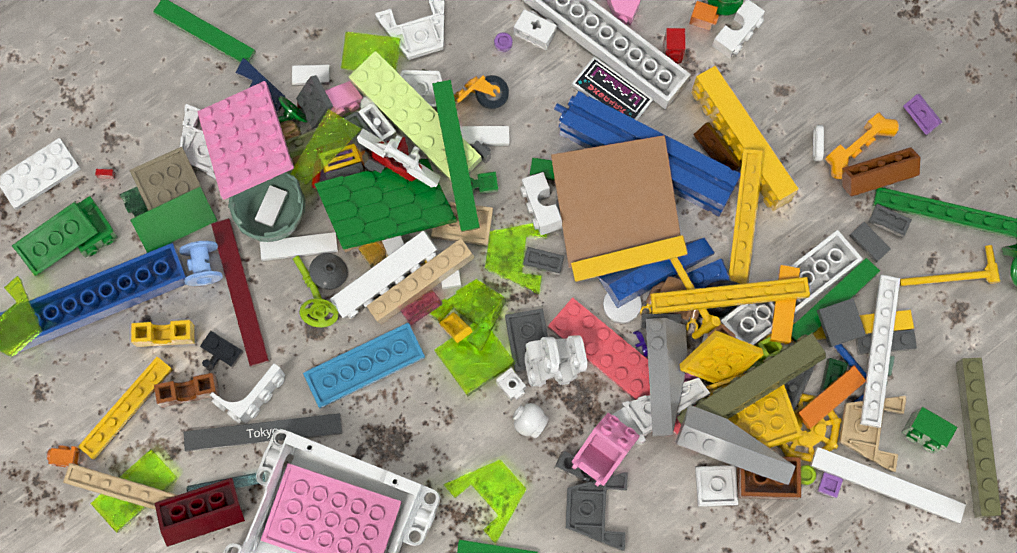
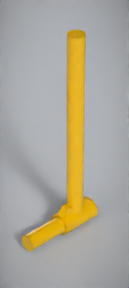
M985 246L988 264L984 271L902 278L899 285L909 286L986 278V281L990 284L1000 283L993 246Z
M678 257L670 259L687 290L695 289ZM698 309L703 318L702 325L692 333V337L698 339L705 333L711 332L721 324L720 319L717 316L710 315L707 309Z

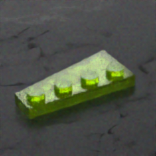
M328 109L290 175L307 185L362 129Z

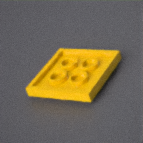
M715 330L679 366L680 371L712 383H718L742 375L764 354L762 348Z

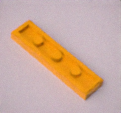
M780 265L778 280L799 278L800 268ZM796 299L775 301L770 341L784 344L791 343Z

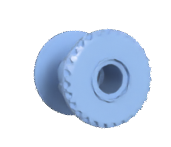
M196 241L180 247L179 252L181 255L191 256V259H187L188 271L194 273L184 279L186 285L204 286L216 283L223 278L221 272L211 271L210 263H207L209 262L208 253L218 248L216 242Z

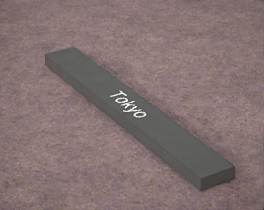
M341 414L184 431L185 452L266 443L270 442L274 432L280 429L304 438L342 434ZM281 434L278 437V441L285 440L286 434Z

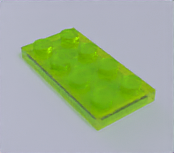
M152 449L119 477L163 491L178 479ZM100 494L90 503L116 533H119L146 508Z

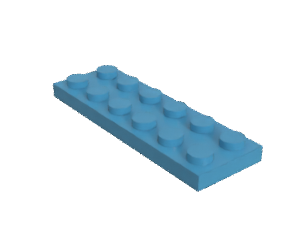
M406 323L304 372L303 375L319 409L424 359L425 355L409 323Z

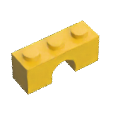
M190 320L170 321L168 325H155L151 322L131 323V343L136 347L195 344V325Z

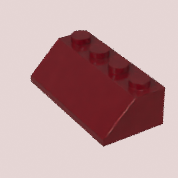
M233 478L154 503L160 532L167 547L245 521Z

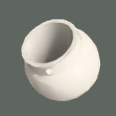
M533 403L526 404L524 407L520 405L512 417L515 420L514 427L516 431L521 435L532 436L533 438H537L541 434L549 419L544 414L543 409Z

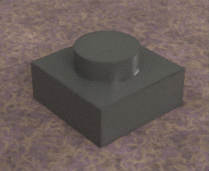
M479 141L472 145V148L481 156L482 161L486 164L491 159L490 148L485 143L481 144Z
M365 151L362 156L365 167L370 171L374 172L376 170L381 173L385 166L374 160L371 153Z

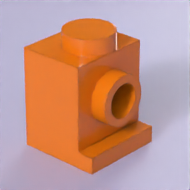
M61 445L58 446V449L51 448L47 453L48 464L68 468L69 463L78 465L81 449L71 446L70 450V447Z

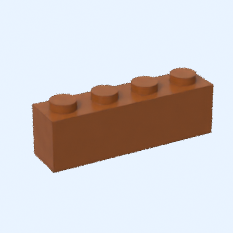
M910 147L842 168V187L852 197L919 176L921 157Z

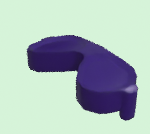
M639 330L633 332L640 342L635 344L636 348L641 346L643 356H648L647 345L642 333Z

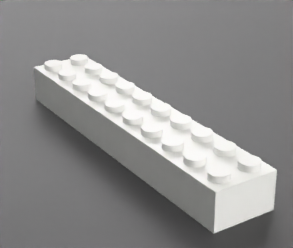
M523 0L543 17L552 20L559 29L606 65L652 97L665 110L689 83L690 73L593 0Z

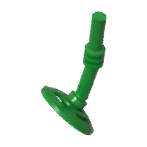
M283 96L278 98L285 110L283 116L278 117L280 123L292 121L293 118L300 122L308 123L305 114L295 104Z

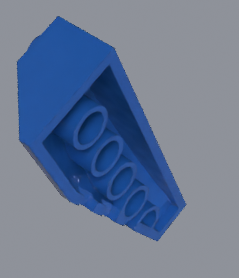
M701 238L686 242L688 255L678 257L684 270H687L714 255L715 252L707 240ZM670 259L599 276L598 279L615 306L619 308L648 292L658 283L665 282L668 277H674L678 273Z

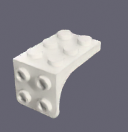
M273 364L243 400L227 402L212 392L210 394L213 398L211 402L223 412L227 409V414L236 422L240 423L243 421L247 424L251 418L254 419L259 414L261 405L271 399L273 390L283 384L285 374L280 367Z

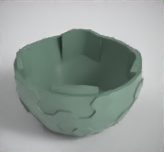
M285 172L229 197L228 208L234 222L244 235L260 242H274L288 237L297 229L305 213L306 202L298 180ZM270 185L288 192L273 228L255 221V217Z

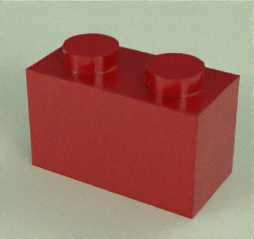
M666 28L663 40V54L676 64H681L686 49L685 28Z

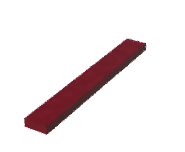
M228 218L211 223L249 366L254 367L268 363L269 358L231 220Z

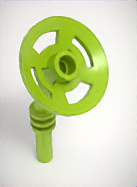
M300 256L294 257L292 260L302 274V280L307 284V288H310L314 298L305 301L301 305L299 311L301 319L314 327L322 328L333 325L338 319L336 306L322 299L317 285L312 281L309 271ZM313 302L310 308H305L308 304ZM329 312L333 314L331 318L325 320Z

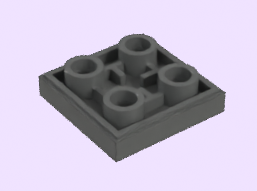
M854 298L817 310L829 347L866 335Z

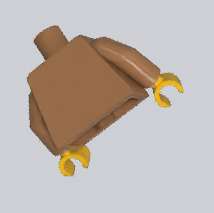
M678 274L676 278L668 277L666 282H660L651 289L646 299V306L640 309L641 315L644 309H648L650 311L649 314H652L650 294L687 290ZM698 310L667 313L681 314V318L688 320L690 317V321L685 325L686 331H688L690 323L695 326L694 332L698 329V324L696 323V319L699 318Z

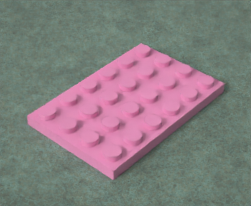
M265 81L197 111L219 192L224 200L294 169L269 87Z
M288 463L260 541L296 553H385L402 501Z

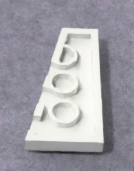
M700 378L683 383L677 416L681 411L688 408L689 405L694 406L700 399L710 396V392ZM650 395L638 397L637 400L631 402H623L622 406L626 408L643 436L651 433Z

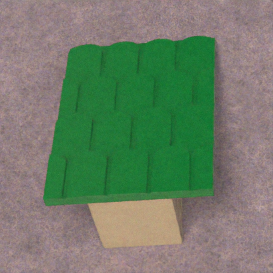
M419 159L418 163L433 171L428 159ZM384 167L381 173L376 170L374 172L364 171L314 184L345 253L362 245L457 222L439 182L436 187H430L419 179L409 181L387 167Z

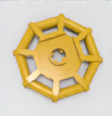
M803 393L797 405L798 409L794 412L800 430L802 428L801 423L803 422L796 413L803 408V401L810 402L816 397L814 395ZM832 410L827 414L830 420L825 421L824 418L809 429L810 432L801 430L803 437L791 441L792 445L790 447L787 443L779 445L785 454L784 457H801V460L811 462L815 452L813 446L819 442L825 444L822 447L824 450L829 452L834 449L836 450L838 448L837 442L842 419ZM826 426H832L830 439L825 437ZM796 446H802L808 449V453L794 450Z

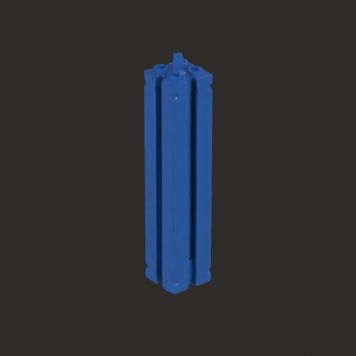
M580 91L569 100V108L558 103L554 110L561 113L558 126L560 128V136L569 138L570 141L586 149L664 135L590 96L587 97ZM665 135L674 194L706 211H711L712 214L719 217L741 173L733 171L716 160Z

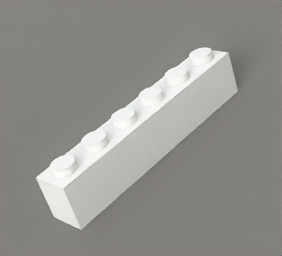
M422 231L334 295L330 300L336 306L342 318L349 317L351 319L359 314L358 310L361 307L365 306L366 308L367 305L374 301L375 297L379 294L381 296L390 290L389 287L394 283L398 284L406 278L405 275L419 269L423 262H429L436 257L439 249L427 232Z

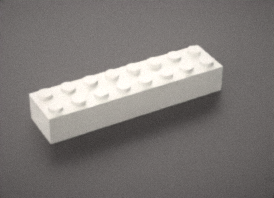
M838 230L790 266L800 268L799 278L807 277L810 292L809 298L796 299L794 315L863 260ZM775 301L740 305L723 318L721 324H724L733 332L737 339L756 346L771 334Z

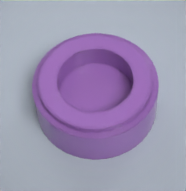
M503 32L496 35L494 46L498 51L507 52L512 48L513 40L508 33Z

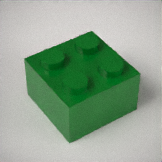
M922 406L911 414L901 433L906 435L905 438L913 443L918 442L923 445V449L926 451L937 453L947 448L958 427Z

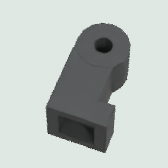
M562 451L554 469L589 482L591 476L579 467L576 469L572 468L574 465L572 460L575 456Z

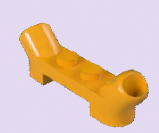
M880 112L874 115L864 126L867 130L864 135L847 149L840 144L825 158L831 165V176L834 179H842V168L848 167L849 159L851 157L855 159L862 153L861 149L865 145L867 147L872 145L876 141V136L894 137L898 133V121L896 119H886Z

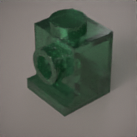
M137 187L119 194L125 202L124 205L127 212L132 213L134 217L148 211Z

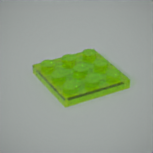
M482 317L469 326L473 332L460 342L456 343L451 338L434 350L467 397L515 364L514 359Z

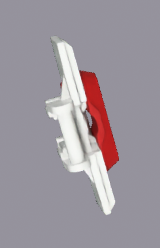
M361 130L357 137L358 142L372 151V158L409 181L419 179L430 187L438 185L441 176L418 163L420 159L418 147L414 146L411 153L407 156L397 149L402 137L397 135L395 139H390L386 143L367 130Z

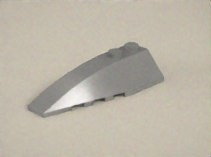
M667 318L646 319L653 436H671L674 432L677 410L685 379V372L680 371L679 364L688 357L686 327Z
M692 405L688 406L675 440L676 444L789 485L796 466L728 419Z

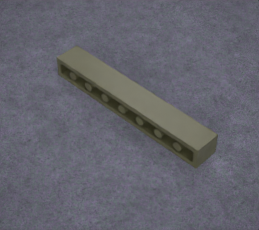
M812 333L808 336L803 335L797 340V343L792 346H785L778 355L766 358L762 365L750 368L746 372L747 374L741 378H734L725 388L720 387L716 389L709 398L700 399L695 407L729 419L826 359V352ZM688 408L681 411L680 416L677 417L680 424H682Z
M982 357L962 358L956 362L974 518H994L1001 516V507Z

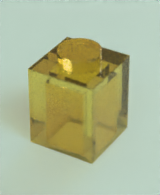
M378 242L362 245L358 248L360 255L370 268H373L387 258L385 251Z

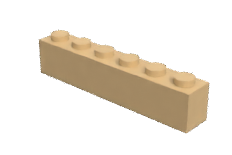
M459 239L367 305V308L376 321L382 325L475 257L463 240Z

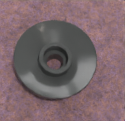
M325 253L318 255L310 264V277L320 288L336 289L347 278L348 272L345 262L334 254ZM326 267H331L333 270L328 271Z

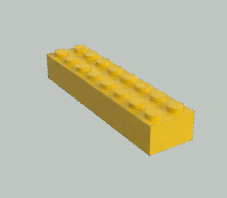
M713 66L696 76L692 88L694 99L696 101L699 100L703 112L706 116H710L713 127L716 131H720L722 140L727 146H730L733 151L732 153L742 164L744 149L764 151L759 192L764 197L765 205L771 208L772 211H775L792 201L799 190L717 67Z

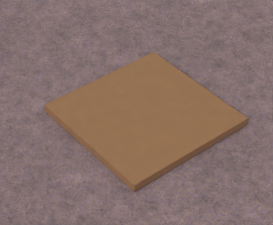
M665 135L551 154L569 268L572 267L571 263L681 236Z

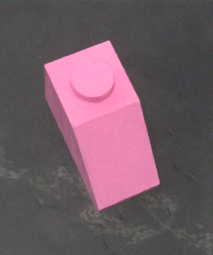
M641 0L606 1L614 17L624 24L631 25Z

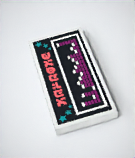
M595 56L572 83L575 89L584 93L587 97L590 96L635 120H638L653 102L652 97Z

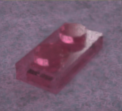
M431 290L401 310V313L408 323L413 325L443 303L435 292Z

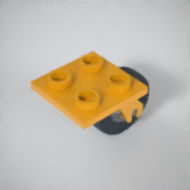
M483 75L479 78L475 76L464 85L465 89L462 88L454 94L455 104H458L472 92L475 93L480 105L488 109H496L507 101L509 88L507 83L499 76L489 75L484 77Z

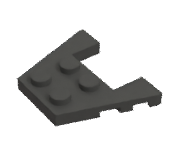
M628 472L611 476L604 486L600 484L597 487L595 485L597 481H591L567 488L565 529L615 549L625 551L626 532L605 531L606 490L627 491Z

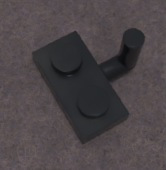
M211 330L200 345L203 350L213 355L210 360L205 359L202 362V365L208 371L213 370L219 360L233 368L243 354V350Z

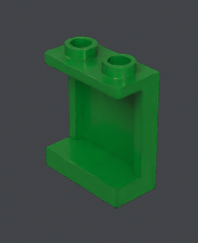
M89 196L77 204L99 232L78 246L79 251L85 258L95 255L103 246L111 245L118 237L96 202Z

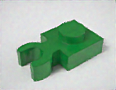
M496 172L477 174L478 179L470 177L473 192L476 189H479L480 194L498 192Z

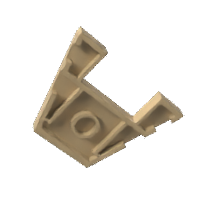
M906 396L885 398L883 413L887 411L904 414ZM863 401L844 404L839 443L888 471L896 472L898 454L878 450L881 427L860 425Z

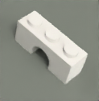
M746 0L734 17V20L742 28L740 30H731L725 25L714 39L712 46L729 59L733 54L737 55L743 47L741 44L744 41L748 42L754 34L752 32L754 28H759L764 22L763 16L765 11L750 0Z
M544 173L523 178L520 191L522 197L527 198L526 207L529 214L532 213L534 216L532 223L535 230L538 229L540 235L562 229V219L556 204L543 206L539 203L542 199L550 197V190Z

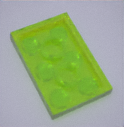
M345 32L341 69L355 71L376 51L397 72L401 38Z

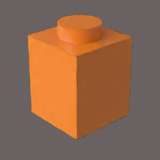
M696 1L689 24L710 31L712 25L716 26L719 17L716 14L718 7Z

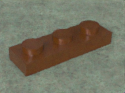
M709 122L705 123L693 134L712 159L733 171H738L742 167V164Z

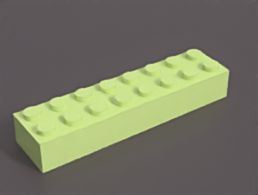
M375 51L349 76L351 83L371 103L373 102L380 112L414 146L418 147L419 151L451 182L438 113ZM463 139L470 173L482 161V158Z

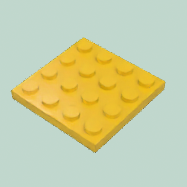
M736 377L706 386L710 396L713 395L716 389L728 386L730 381ZM784 385L728 419L768 448L803 437Z

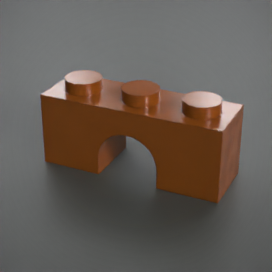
M213 373L194 376L193 380L178 383L170 381L154 385L156 402L161 408L212 398L210 396L212 392L220 396L217 377Z

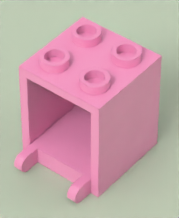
M607 413L572 460L574 464L572 468L576 469L579 467L597 481L595 483L597 487L600 484L604 486L640 435L634 429L623 424L616 416Z

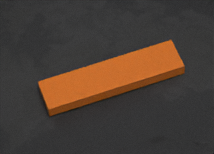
M851 366L796 414L804 425L811 429L866 382L865 378L855 366Z

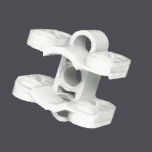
M580 335L568 336L567 339L542 337L541 340L531 341L525 345V366L528 381L532 387H541L546 384V380L553 377L560 385L569 384L570 381L578 377L577 374L587 369L584 343Z

